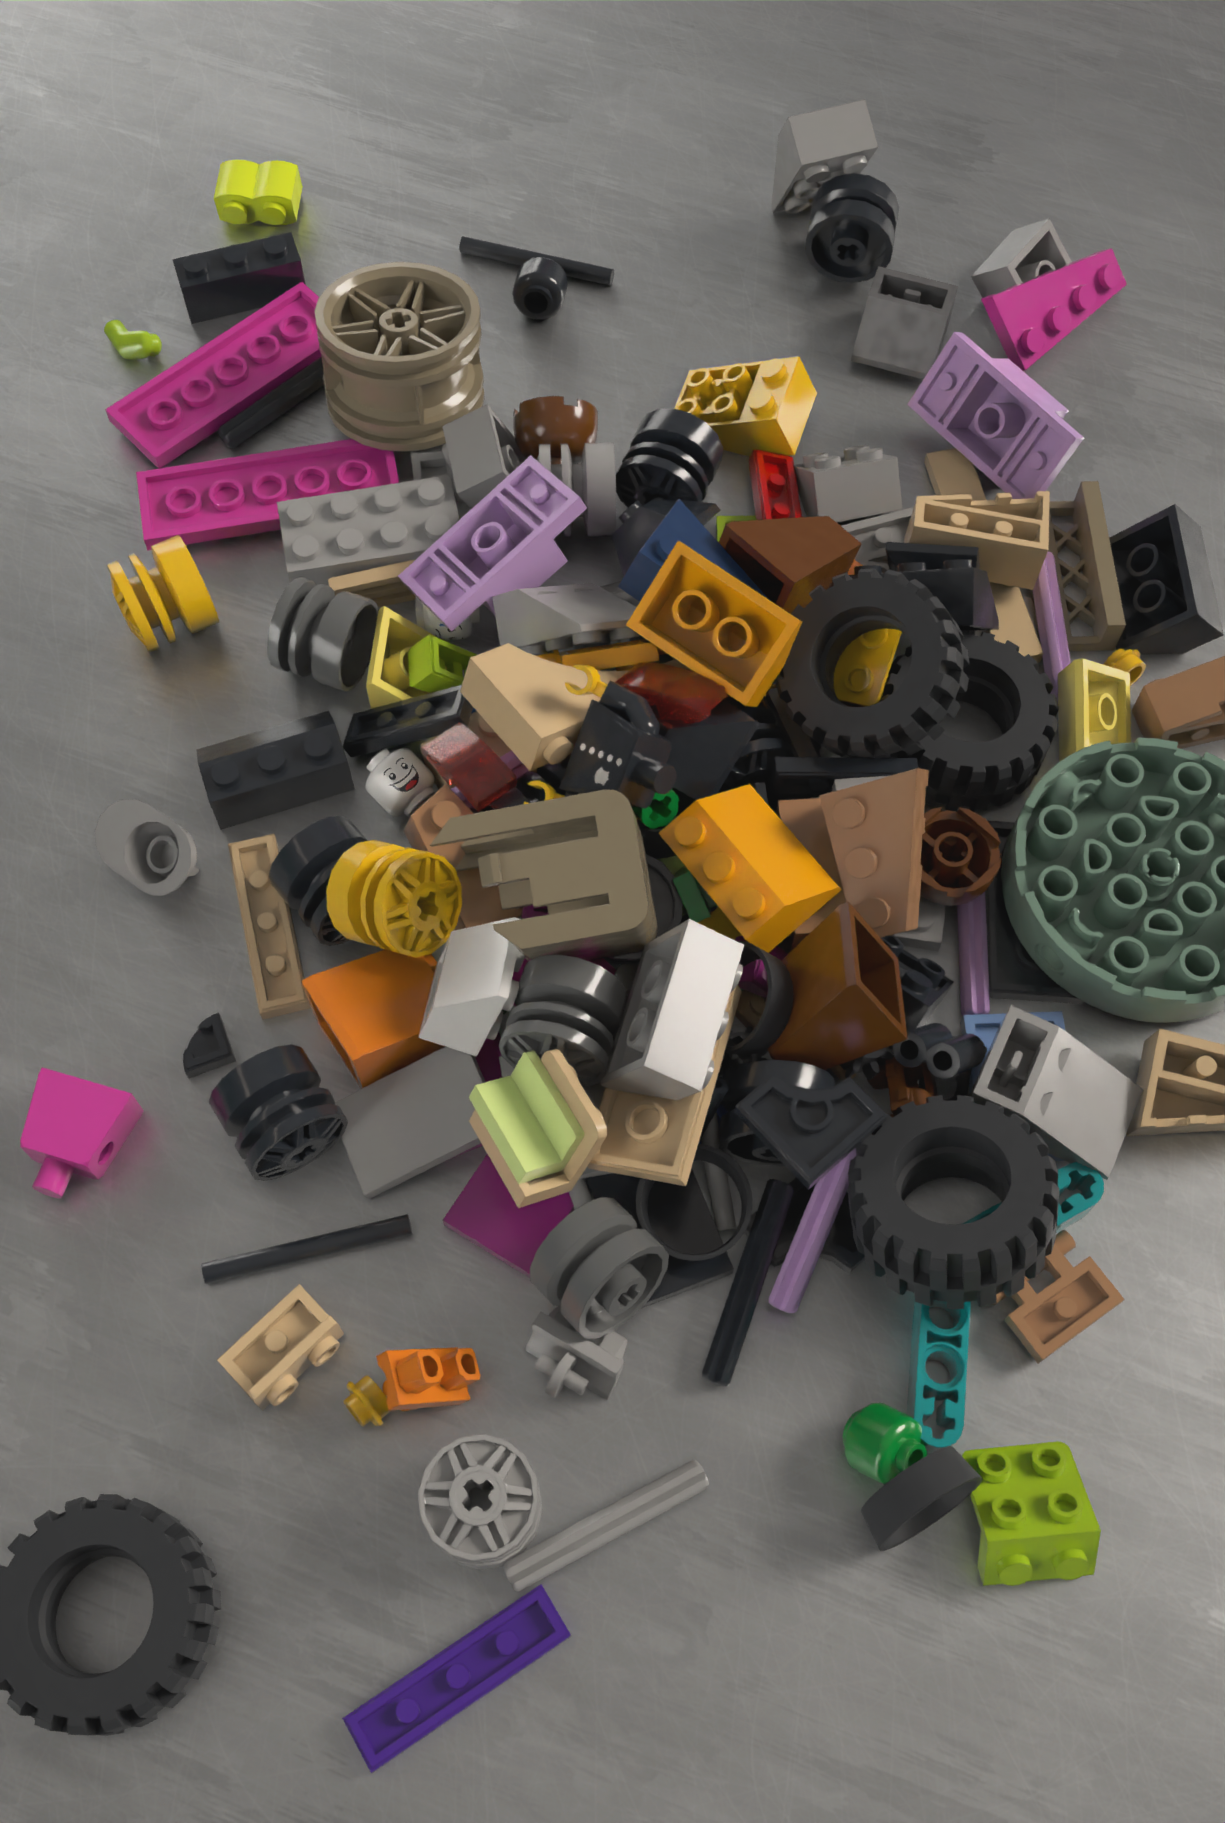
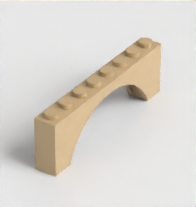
M509 643L471 657L460 690L462 695L529 771L548 763L551 765L557 764L571 754L591 700L599 702L601 699L594 694L575 695L566 689L565 682L573 683L581 689L585 688L588 677L584 671L542 659ZM676 659L657 666L637 670H597L602 682L608 684L611 680L646 700L689 676L696 677L713 690L718 688Z

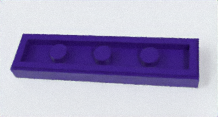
M540 1584L342 1719L371 1773H374L572 1636L542 1584Z

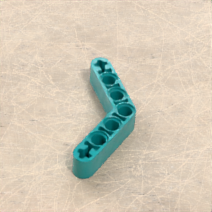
M1078 1162L1067 1164L1058 1169L1059 1197L1066 1188L1069 1191L1078 1189L1081 1194H1074L1065 1199L1061 1205L1058 1204L1056 1233L1081 1220L1099 1202L1104 1193V1181L1098 1171ZM1002 1202L992 1206L991 1208L983 1211L982 1213L976 1215L975 1217L967 1220L962 1224L978 1221L990 1215L1002 1204ZM914 1298L906 1414L920 1423L922 1427L920 1438L925 1444L927 1455L954 1445L962 1435L965 1416L971 1301L964 1302V1309H947V1302L934 1300L933 1305L928 1306L915 1302ZM940 1307L949 1312L953 1319V1328L942 1329L933 1324L929 1317V1309ZM937 1360L942 1362L949 1370V1383L939 1384L930 1379L925 1369L926 1361ZM944 1400L936 1409V1424L939 1427L945 1428V1431L936 1439L932 1437V1428L924 1426L923 1423L933 1414L935 1401Z

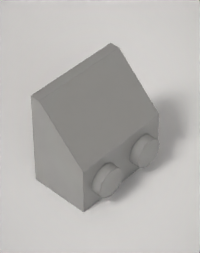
M1049 218L1012 230L975 271L971 278L980 295L984 298L1002 292L1014 285L1032 280L1046 272L1064 267V265L1072 261Z
M488 404L442 426L446 441L442 451L448 465L452 469L454 478L451 479L454 496L460 504L465 502L471 509L527 459L521 453L515 442V437Z

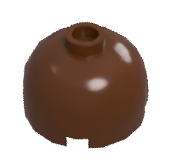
M545 396L525 400L519 404V412L516 409L513 412L515 442L525 458L531 455L536 460L539 455V444H550L551 464H562L561 444H568L572 463L578 464L582 461L585 443L596 442L598 411L594 405L581 399H577V407L564 405V396Z
M942 807L931 809L924 813V818L926 819L925 833L922 834L920 896L932 903L947 906L969 903L987 890L1000 868L1001 854L998 848L1000 845L998 833L985 818L969 809L958 807L957 812L950 810L941 812Z

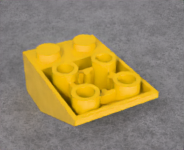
M799 356L775 358L766 361L689 370L674 409L691 413L705 421L718 434L725 451L750 457L753 449L792 456L796 453L817 392Z

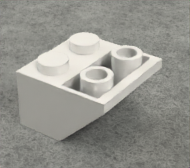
M513 917L451 932L437 961L418 1038L476 1057L486 1038L491 1040L496 1038L503 1018V1011L501 1010L509 1012L518 993L519 982L512 980L513 972L519 971L525 956L510 941L494 931L493 924L521 919Z

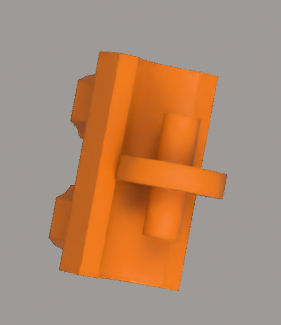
M472 1348L387 1350L376 1356L378 1366L383 1370L387 1379L383 1383L382 1390L387 1396L386 1402L389 1411H411L418 1408L461 1405L471 1400L467 1386L480 1380V1371L475 1352Z

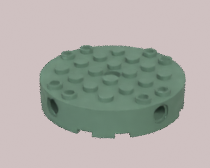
M1138 737L1132 743L1111 744L1109 740L1085 747L1058 762L1041 778L1026 800L1007 838L1002 857V893L1010 922L1028 954L1052 980L1070 994L1091 1006L1128 1019L1159 1023L1184 1022L1203 1018L1225 1009V761L1208 752L1200 756L1177 748L1178 742Z

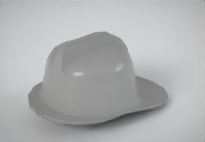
M121 799L109 805L99 816L95 828V845L101 859L113 871L141 891L151 896H166L178 890L189 876H194L198 873L199 868L195 865L197 862V849L193 838L185 829L151 805L137 799Z

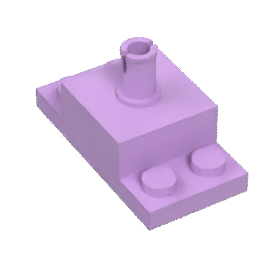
M961 332L953 333L907 404L1005 493H1011L1012 499L1034 498L1037 491H1046L1084 439L1082 435L1063 420L1069 411L1010 359L991 358Z
M530 455L399 574L398 577L452 632L482 604L495 615L492 596L516 589L540 587L568 560L554 541V538L581 515L587 507L580 496Z

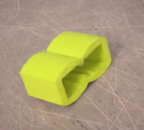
M239 159L222 162L213 198L219 219L232 224H250L256 221L270 225L295 223L297 221L303 188L298 165L278 160L267 161L261 164Z

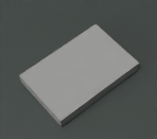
M443 1047L335 1102V1105L341 1108L348 1121L341 1138L365 1197L371 1199L481 1143L469 1122L475 1110L469 1096L475 1085L486 1082L475 1056L449 1047Z

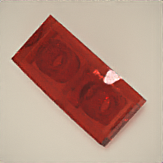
M638 663L615 681L620 686L645 698L649 705L656 704L661 719H682L684 723L688 724L696 723L709 717L711 709L727 697L725 687L715 681L687 669L666 664Z
M460 722L421 747L422 754L450 786L454 783L477 812L517 786V776L484 741Z

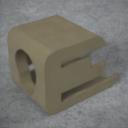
M600 790L449 818L430 844L431 847L464 841L461 848L466 854L455 868L456 872L479 868L483 888L499 886L502 910L519 909L531 905L534 908L547 906L548 915L493 924L494 931L510 941L528 961L544 955H564L588 961L644 950V946L653 941L657 936L658 925L643 838L629 800L618 791Z

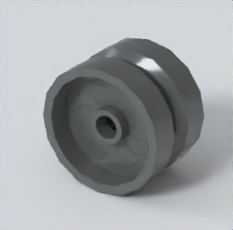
M597 1198L583 1204L568 1214L548 1234L537 1250L530 1266L531 1283L553 1306H561V1314L585 1339L600 1338L613 1332L631 1319L653 1295L668 1268L669 1254L647 1230L636 1229V1221L614 1198Z

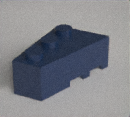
M678 499L638 552L618 586L640 602L677 541H681L769 599L680 499Z

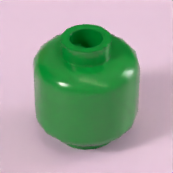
M871 1403L851 1415L844 1427L842 1437L845 1456L849 1465L883 1485L912 1464L927 1456L925 1444L920 1438L922 1435L920 1423L911 1416L884 1403Z

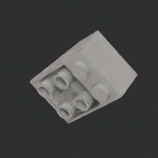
M865 99L787 118L778 135L771 204L773 213L786 210L787 214H794L803 211L809 204L813 203L814 195L823 183L839 175L860 174L867 166L878 145Z
M593 583L516 589L492 596L500 646L509 643L532 655L546 654L557 649L561 652L583 647L610 644L611 641L639 637L638 633L626 626L636 606Z
M1011 1005L995 1034L969 1097H973L976 1104L985 1106L986 1101L1004 1107V1115L1008 1117L1013 1113L1030 1124L1029 1135L1035 1132L1042 1137L1049 1147V1154L1069 1163L1078 1162L1098 1171L1101 1177L1107 1180L1111 1174L1143 1089L1061 1027Z

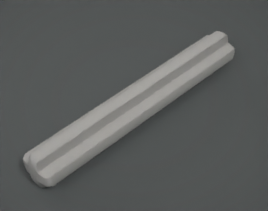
M692 1460L506 1561L504 1571L512 1588L515 1591L526 1589L706 1490L709 1482L702 1466L697 1460Z

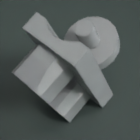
M557 1306L549 1315L540 1312L532 1324L531 1329L533 1331L525 1350L539 1358L535 1368L551 1377L545 1393L556 1398L563 1387L566 1386L582 1395L585 1389L588 1388L608 1400L617 1384L624 1365L622 1358L628 1343L627 1339L613 1331L597 1338L593 1343L579 1335L578 1331L561 1314V1306Z

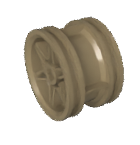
M390 262L356 269L341 276L325 289L318 298L315 308V319L323 364L328 414L334 425L342 433L363 445L381 450H424L446 443L442 426L483 406L485 399L483 389L484 376L479 351L482 336L480 325L481 312L478 297L469 284L457 275L439 267L422 263Z

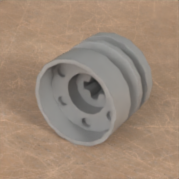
M585 443L580 464L572 463L568 444H561L562 464H551L550 444H539L537 461L580 496L587 507L578 516L583 517L587 536H612L616 531L614 443ZM574 521L564 529V537H571Z
M479 1434L460 1437L441 1448L425 1468L418 1491L420 1518L430 1538L443 1553L459 1565L477 1570L502 1567L506 1561L523 1553L537 1534L542 1515V1506L536 1474L525 1454L505 1439ZM474 1487H477L481 1492L489 1488L493 1489L488 1495L492 1506L485 1512L478 1506L470 1511L467 1510L471 1504L468 1492Z

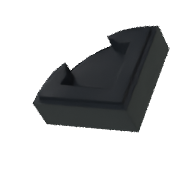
M219 1012L211 1015L199 1024L198 1030L184 1051L183 1066L185 1074L189 1079L236 1062Z

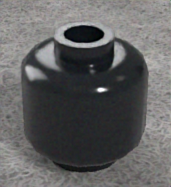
M545 257L532 258L521 266L514 282L512 295L514 304L522 314L535 320H547L558 313L562 308L568 286L566 273L562 267L552 259Z

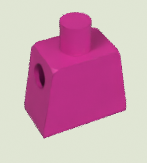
M42 1067L38 1074L20 1140V1147L32 1160L42 1164L32 1188L47 1196L61 1199L73 1173L94 1180H99L103 1177L144 1111L132 1093Z

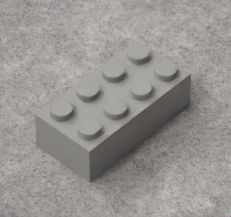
M450 475L277 502L290 583L296 578L304 577L314 581L317 585H329L328 579L332 577L416 560L459 521Z

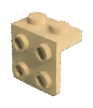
M559 1049L546 1051L541 1061L584 1131V1138L562 1171L518 1184L476 1109L469 1120L518 1208L572 1191L607 1136V1128L601 1112L593 1105L580 1084L576 1071L568 1064Z

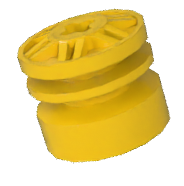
M179 535L151 546L156 567L150 570L146 569L134 553L129 555L128 558L136 576L127 579L118 561L107 564L111 576L112 593L130 631L145 645L149 653L159 649L152 631L153 628L160 626L167 641L171 644L176 642L172 624L174 619L180 617L192 634L219 623V618L209 592L193 558Z
M377 840L359 842L344 852L331 871L326 889L327 911L333 926L345 938L415 958L432 954L447 942L451 932L457 926L462 907V886L456 869L445 857Z

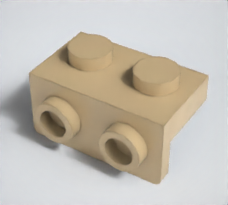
M299 1284L220 1356L217 1361L263 1411L270 1403L273 1406H277L284 1402L298 1387L299 1382L296 1379L312 1364L315 1367H319L329 1360L338 1350L340 1343L337 1340L344 1335V1332L333 1317L329 1316Z

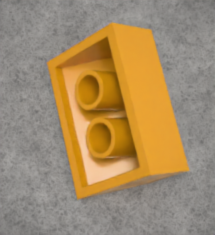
M677 541L626 626L743 705L758 707L784 667L802 621L681 541Z
M750 784L696 800L659 832L660 836L745 940L768 953L842 890Z

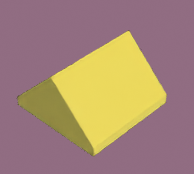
M385 606L378 610L366 683L371 709L429 694V692L413 688L409 685L408 651L427 635L433 634Z
M1084 658L1072 661L1058 673L1059 762L1072 753L1110 740L1111 744L1131 743L1130 673Z

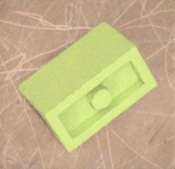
M534 1050L522 1054L510 1076L477 1084L469 1096L470 1101L518 1184L562 1171L584 1138L582 1127Z

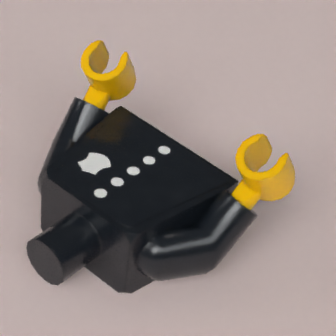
M574 665V668L586 673L588 682L583 689L573 683L565 682L566 689L575 695L594 694L601 699L599 702L592 699L559 787L565 790L566 794H557L552 786L541 781H531L528 785L544 789V801L600 790H615L622 793L629 800L632 807L646 809L651 805L655 792L666 794L673 788L676 782L675 768L666 764L672 749L671 741L659 734L660 724L645 698L611 680L608 684L602 682L598 671L594 667Z

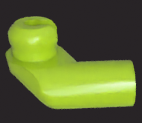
M117 319L109 321L104 327L106 336L118 353L125 359L138 360L149 356L155 357L161 352L162 342L156 334L143 330L128 332L123 323Z

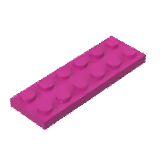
M300 282L105 409L109 421L158 469L162 468L216 432L221 425L321 357L315 319V308L319 296L303 282Z
M353 439L136 472L143 539L148 551L151 550L152 545L179 535L185 545L281 530L277 502L399 483L394 451L366 446Z

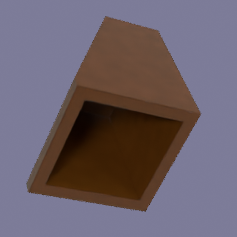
M829 516L732 521L725 525L719 540V544L773 603L790 614L798 604L805 608L813 600L809 593L816 587L821 585L827 590L834 586L833 577L848 573L862 545L860 541Z
M849 902L841 904L781 960L791 975L794 995L791 1015L784 1031L775 1043L767 1048L772 1060L796 1061L827 1070L907 1040L898 958ZM767 996L765 997V1000H764V1004H765V1005H766V1001H767Z

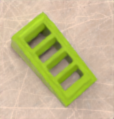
M429 634L408 651L409 685L429 693L462 685L469 659L478 654Z

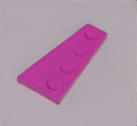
M1112 248L1066 264L1064 267L1054 271L1046 272L1032 280L1014 285L981 300L1008 359L1024 371L1125 287L1127 283Z

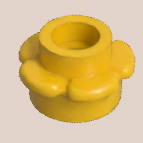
M1118 649L1103 664L1130 673V686L1141 677L1146 668V664L1140 659V652L1136 649L1126 651Z
M365 1375L355 1384L349 1381L346 1386L350 1395L343 1400L348 1411L362 1427L370 1421L375 1426H381L383 1424L382 1418L390 1412L386 1402V1395L368 1375Z

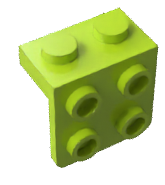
M1058 1441L973 1449L967 1450L962 1454V1457L982 1477V1482L972 1491L970 1496L981 1528L977 1567L983 1586L997 1584L1015 1586L1027 1581L1057 1578L1074 1580L1082 1576L1094 1575L1101 1529L1067 1444Z

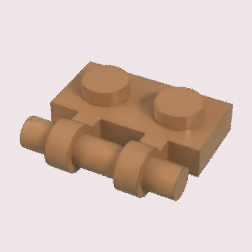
M1061 1230L1056 1234L1052 1253L1045 1256V1266L1040 1271L1050 1272L1056 1281L1037 1294L1028 1283L1031 1279L1025 1276L1024 1288L1016 1294L1009 1296L1014 1299L1019 1307L1004 1319L1037 1364L1125 1300L1090 1256L1075 1267L1070 1264L1064 1255L1074 1249L1076 1243L1066 1230ZM1000 1292L996 1294V1303L991 1305L994 1306L1006 1298L1005 1293Z

